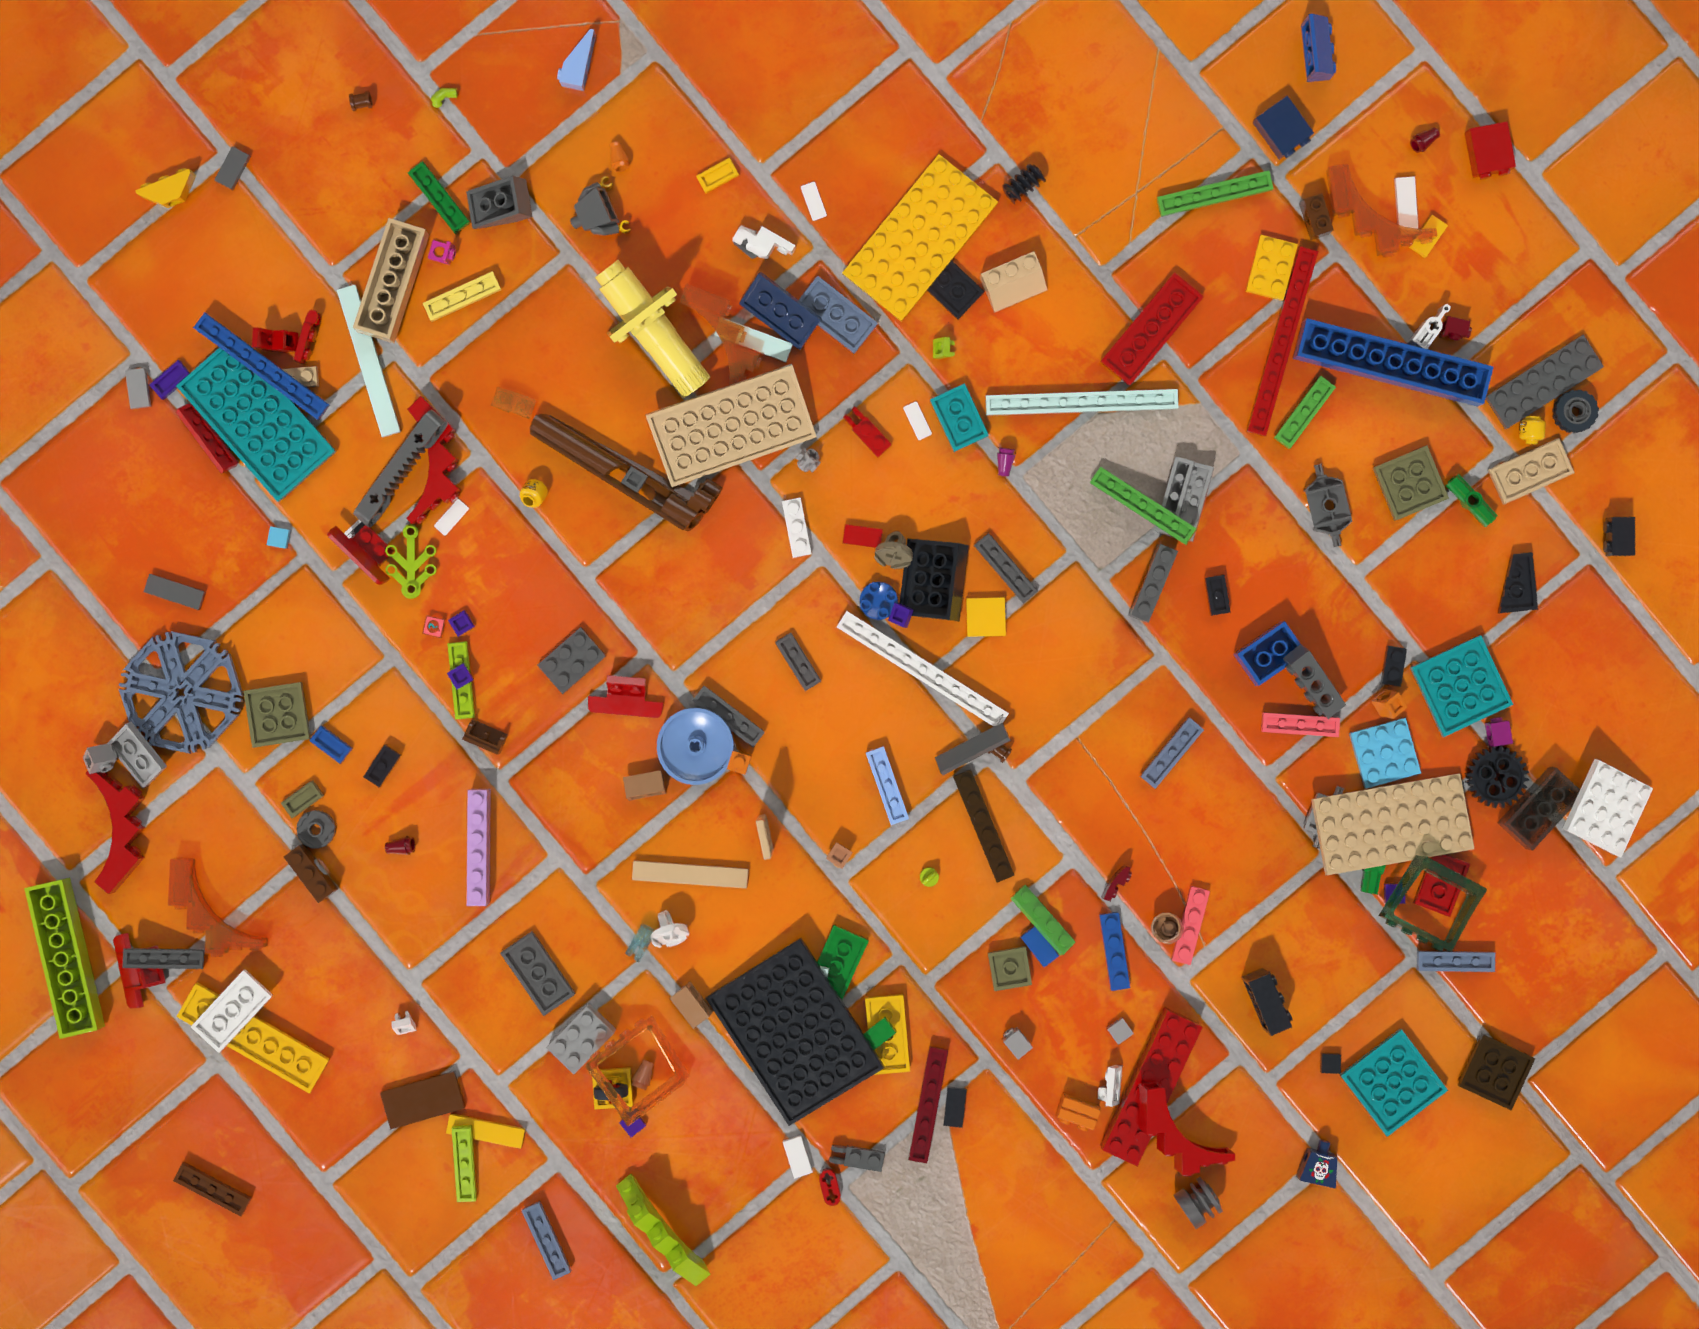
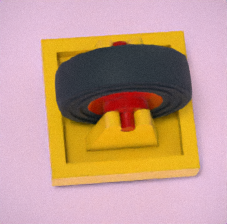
M631 1067L592 1070L594 1109L633 1107Z

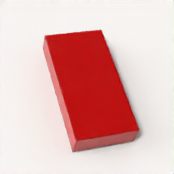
M845 524L842 544L876 548L881 544L883 529Z

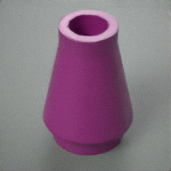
M999 448V452H997L998 475L1010 476L1016 456L1014 449Z

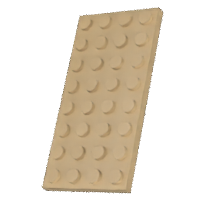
M792 364L646 414L671 487L817 437Z
M1460 773L1311 799L1325 875L1474 849Z

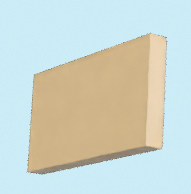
M1559 438L1488 469L1503 505L1575 473Z
M765 814L759 815L756 825L764 860L771 859L774 849L767 817Z

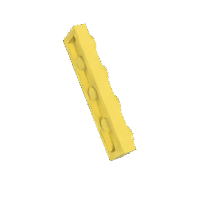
M492 271L428 300L423 305L430 321L433 322L501 291V287Z

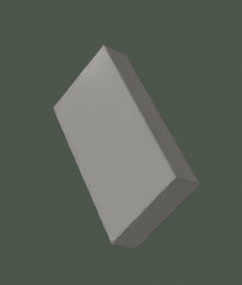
M146 369L125 370L130 409L151 407Z

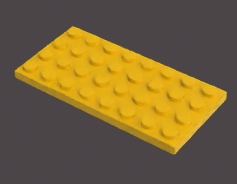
M938 154L845 268L842 275L902 322L928 288L935 282L936 278L944 271L950 261L996 207L998 201Z

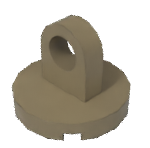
M894 531L887 536L884 543L876 547L874 558L882 566L890 565L892 569H902L910 565L913 552L905 545L906 539L901 532Z

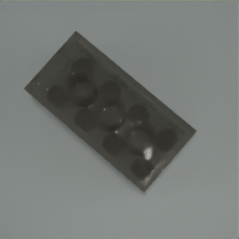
M1548 767L1524 795L1521 796L1519 801L1499 820L1498 824L1525 849L1533 851L1570 811L1580 789L1557 768Z

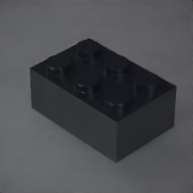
M1263 968L1242 976L1263 1030L1270 1036L1292 1028L1290 1021H1293L1289 1010H1286L1283 1006L1285 1000L1282 993L1278 992L1275 987L1278 985L1275 976Z

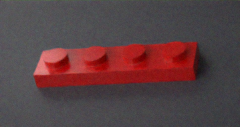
M191 403L176 410V414L221 474L238 465V461L215 430Z

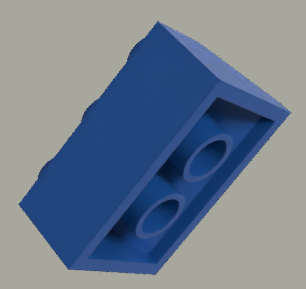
M1309 14L1301 24L1307 82L1330 80L1334 73H1336V63L1332 61L1334 44L1330 42L1332 25L1328 23V17Z

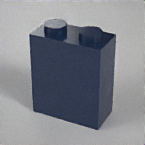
M1288 96L1253 121L1254 126L1279 160L1284 156L1286 159L1296 152L1294 149L1299 145L1301 147L1307 145L1311 141L1310 137L1314 134Z

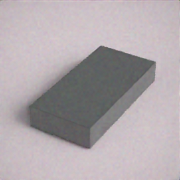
M232 146L215 181L234 190L251 156Z

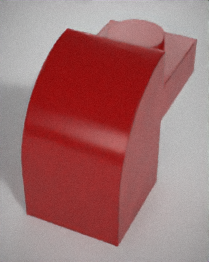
M259 327L253 328L252 347L271 352L296 351L298 344L297 332L269 330Z

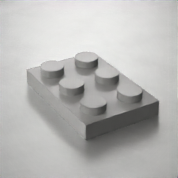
M132 722L125 724L108 742L112 750H115L119 760L142 788L147 787L167 767Z

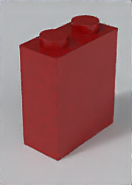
M1508 121L1470 128L1464 133L1473 178L1487 179L1492 177V174L1497 173L1499 176L1508 175L1516 167Z

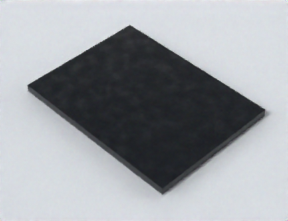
M802 938L794 941L706 997V1000L788 1126L885 1068Z

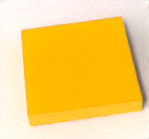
M1005 597L966 598L967 637L1006 636Z

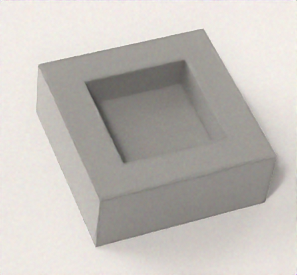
M1122 1017L1107 1027V1030L1118 1045L1134 1034Z

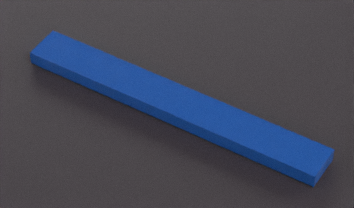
M204 312L193 327L317 420H320L330 404Z

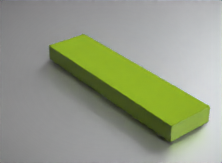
M468 641L447 643L450 671L465 663L471 673ZM472 682L456 690L452 683L455 720L475 718Z
M472 1125L452 1126L457 1202H473L477 1200Z

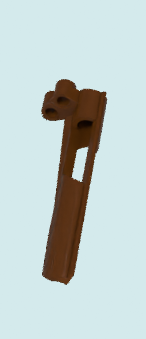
M535 415L531 422L530 435L681 530L690 531L696 527L703 518V515L710 510L723 487L709 478H706L704 483H700L695 494L679 485L671 487L668 479L594 441L551 415ZM631 466L648 476L645 483L654 488L655 498L648 500L610 476V472L617 468H623L628 472Z

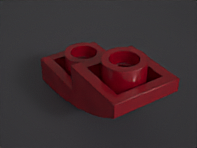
M1122 866L1112 876L1101 896L1104 900L1111 902L1118 892L1116 885L1124 886L1126 882H1129L1132 875L1129 866Z

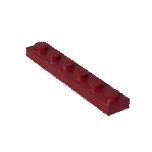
M929 1046L908 1157L910 1161L928 1163L948 1049Z

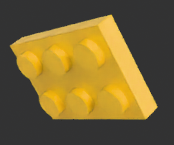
M1260 235L1245 292L1283 301L1298 244Z

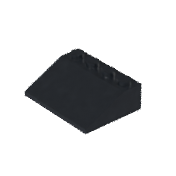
M907 538V546L912 550L913 558L910 565L903 570L900 604L913 609L912 616L959 622L969 545Z

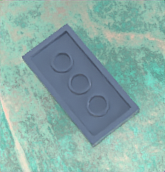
M819 276L815 278L799 299L800 302L822 318L818 326L853 354L857 352L878 325L874 319Z

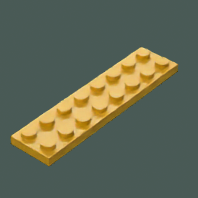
M197 982L176 1017L192 1026L220 995ZM254 1016L227 1045L229 1048L307 1093L312 1092L330 1060L328 1057L257 1016Z

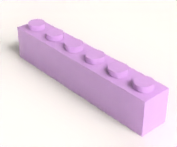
M491 789L468 790L467 906H487L490 904Z

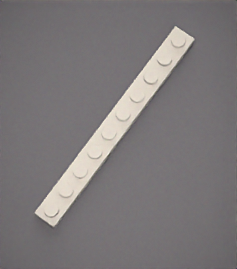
M846 611L837 625V628L993 727L1003 723L1009 713L848 611Z

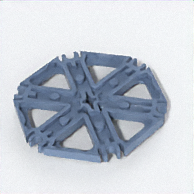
M166 632L165 641L161 639L160 635L152 637L123 669L129 671L130 674L121 673V676H125L128 681L127 683H119L120 687L127 688V690L120 688L119 692L129 722H132L136 728L139 726V732L143 731L145 733L144 738L147 741L150 739L148 742L150 745L189 754L192 752L196 753L197 744L201 745L202 750L207 749V746L210 748L239 715L234 714L232 711L241 712L242 709L236 708L235 703L237 701H244L242 698H236V695L244 696L231 654L227 655L228 650H223L222 653L217 651L221 645L220 643L214 644L216 642L214 640L178 632ZM182 642L200 645L204 648V653L187 671L179 651V645ZM156 651L158 653L166 679L142 674L139 671L140 664L151 652ZM224 666L227 669L232 685L229 692L201 687L218 667ZM178 688H185V696L177 697L179 694ZM135 693H140L162 699L141 719L137 715L132 697ZM197 706L224 712L225 719L214 732L210 734L205 732ZM176 713L185 738L182 743L165 740L160 737V731Z

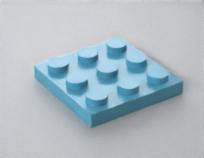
M1406 718L1349 733L1365 789L1421 773Z

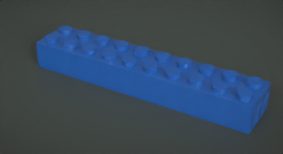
M1308 318L1301 324L1293 355L1295 360L1477 407L1485 403L1494 368L1490 365Z

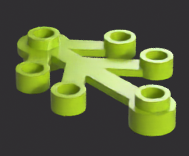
M408 524L403 528V535L407 538V560L397 552V548L394 545H388L385 549L386 554L407 571V579L397 572V567L393 564H389L385 571L387 575L392 576L402 585L401 591L406 598L414 599L421 592L420 585L436 573V567L433 564L427 565L425 571L416 580L415 571L429 557L436 554V548L433 545L426 546L424 552L415 560V538L418 536V528L413 524ZM407 529H414V534L408 535ZM393 547L395 553L389 554L387 552L388 548ZM429 547L434 549V553L431 555L427 553V548ZM391 566L395 568V572L393 574H390L387 571L388 568ZM430 566L434 568L432 574L427 572V568ZM409 586L415 587L413 593L408 592L407 588Z

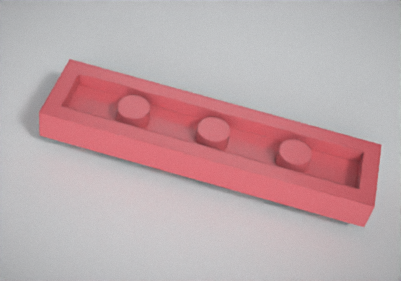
M1262 713L1261 732L1339 737L1340 718L1331 717L1327 719L1320 716Z
M1190 886L1181 919L1184 931L1181 938L1175 942L1171 957L1172 961L1191 965L1210 893L1209 890Z

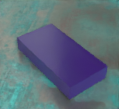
M177 360L149 385L164 400L177 389L176 385L187 377L190 372L180 360Z

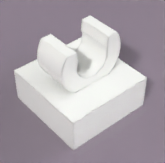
M405 1011L406 1016L404 1019H400L397 1013L395 1014L396 1021L391 1022L392 1029L397 1035L416 1031V1024L411 1019L408 1011Z

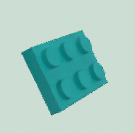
M965 383L930 399L953 452L989 436Z

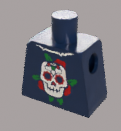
M1319 1140L1317 1150L1312 1148L1306 1149L1296 1173V1177L1300 1181L1336 1188L1337 1157L1329 1152L1330 1142Z

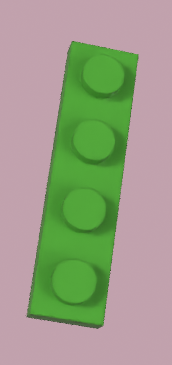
M1319 376L1274 436V439L1290 449L1336 387L1322 376Z
M1023 885L1010 898L1060 956L1064 955L1074 945V939L1026 885Z

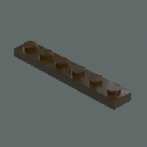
M971 769L954 775V781L996 882L998 883L1015 876Z

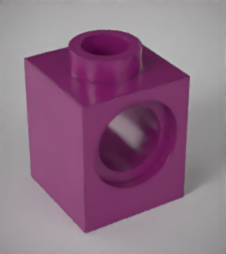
M1498 717L1490 719L1491 722L1485 723L1488 746L1513 744L1509 721Z

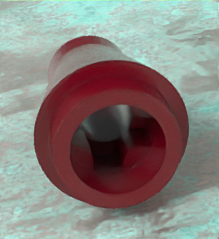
M1433 127L1430 130L1414 135L1413 139L1410 140L1412 149L1417 153L1424 152L1440 137V132L1437 128Z
M405 836L391 842H386L385 851L387 854L410 855L412 852H415L414 838Z

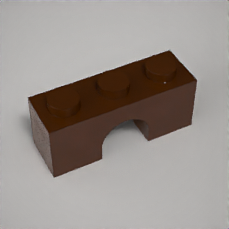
M303 844L298 845L284 856V859L318 903L324 901L338 890V887L329 875L322 873L314 862L316 858L307 846Z

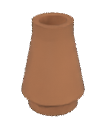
M643 1060L632 1078V1085L646 1090L647 1086H650L654 1064Z

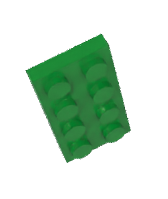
M833 925L817 963L819 966L829 968L828 979L843 1000L869 940L837 925Z

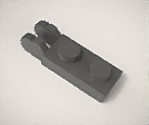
M832 1145L831 1150L834 1152L846 1154L845 1158L831 1156L829 1162L882 1172L884 1151L849 1145L847 1147Z

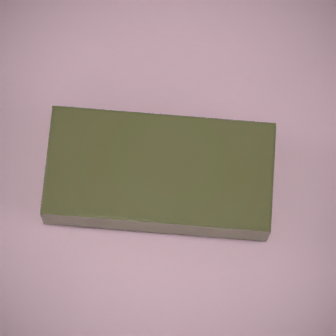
M312 780L281 802L290 817L294 818L321 799L324 794L314 780Z

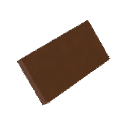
M455 1071L380 1092L390 1130L465 1108Z

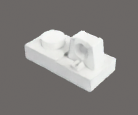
M1114 1065L1108 1067L1105 1074L1107 1087L1098 1088V1099L1105 1101L1106 1106L1113 1107L1119 1104L1122 1066Z

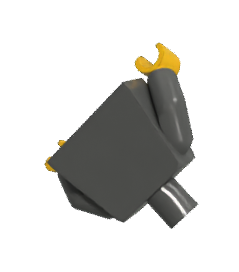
M604 176L601 179V183L596 182L587 186L581 192L578 202L574 205L577 215L570 219L575 229L582 226L585 231H591L593 234L604 236L616 234L619 231L622 233L630 232L631 229L625 230L622 227L623 224H628L629 221L624 220L620 225L616 224L619 220L606 192L612 188V183L609 185L604 184V182L609 180V177Z

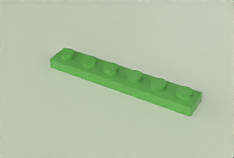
M1264 171L1159 196L1156 199L1160 216L1164 217L1269 192L1274 188L1270 171Z
M1102 467L1098 469L1090 481V484L1185 545L1188 544L1197 530L1194 526Z

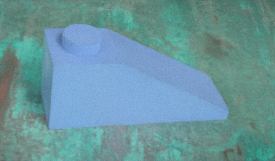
M593 29L586 33L563 62L562 68H559L557 79L562 87L581 91L585 90L596 38Z

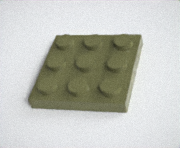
M1428 446L1373 467L1394 521L1449 499Z
M302 682L243 691L252 748L311 739Z

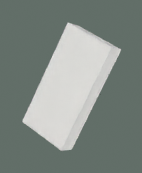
M799 1135L783 1140L794 1179L812 1173L802 1136Z

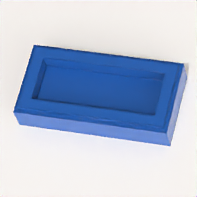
M323 725L318 728L309 740L339 764L344 761L353 749Z
M1035 926L1020 936L1043 967H1046L1059 957Z

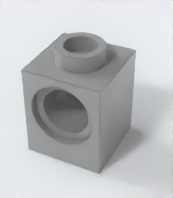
M1017 1027L1014 1029L1010 1028L1003 1034V1042L1018 1060L1033 1048Z

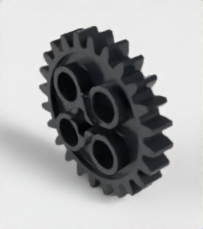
M1489 746V752L1483 748V755L1475 753L1477 759H1470L1473 765H1467L1466 767L1471 771L1465 773L1466 776L1470 777L1465 783L1471 784L1467 790L1475 791L1472 797L1476 798L1479 796L1477 802L1482 803L1485 800L1484 806L1489 807L1491 804L1492 808H1497L1498 804L1501 808H1505V802L1511 806V799L1519 801L1517 795H1524L1521 789H1527L1528 787L1523 783L1529 781L1528 778L1524 777L1529 771L1523 770L1527 764L1520 763L1522 757L1518 756L1515 758L1516 751L1510 752V748L1506 747L1503 750L1502 746H1497L1496 750L1494 746ZM1501 759L1505 761L1503 769H1500L1498 766ZM1486 767L1488 774L1482 777L1481 770ZM1496 773L1500 774L1498 780H1494ZM1509 777L1513 779L1511 786H1508L1506 783ZM1491 785H1494L1496 791L1491 795L1489 788Z

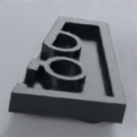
M1533 553L1511 554L1498 613L1538 610Z

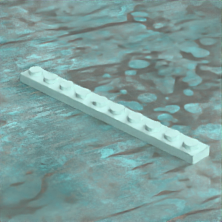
M1178 389L985 396L986 416L1178 409Z

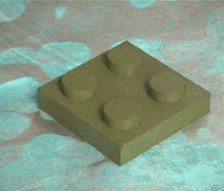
M1025 946L988 952L994 991L1032 985Z

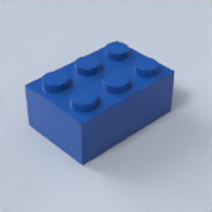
M1281 621L1233 655L1253 684L1260 686L1285 668L1287 664L1283 658L1298 647L1300 642L1287 623Z

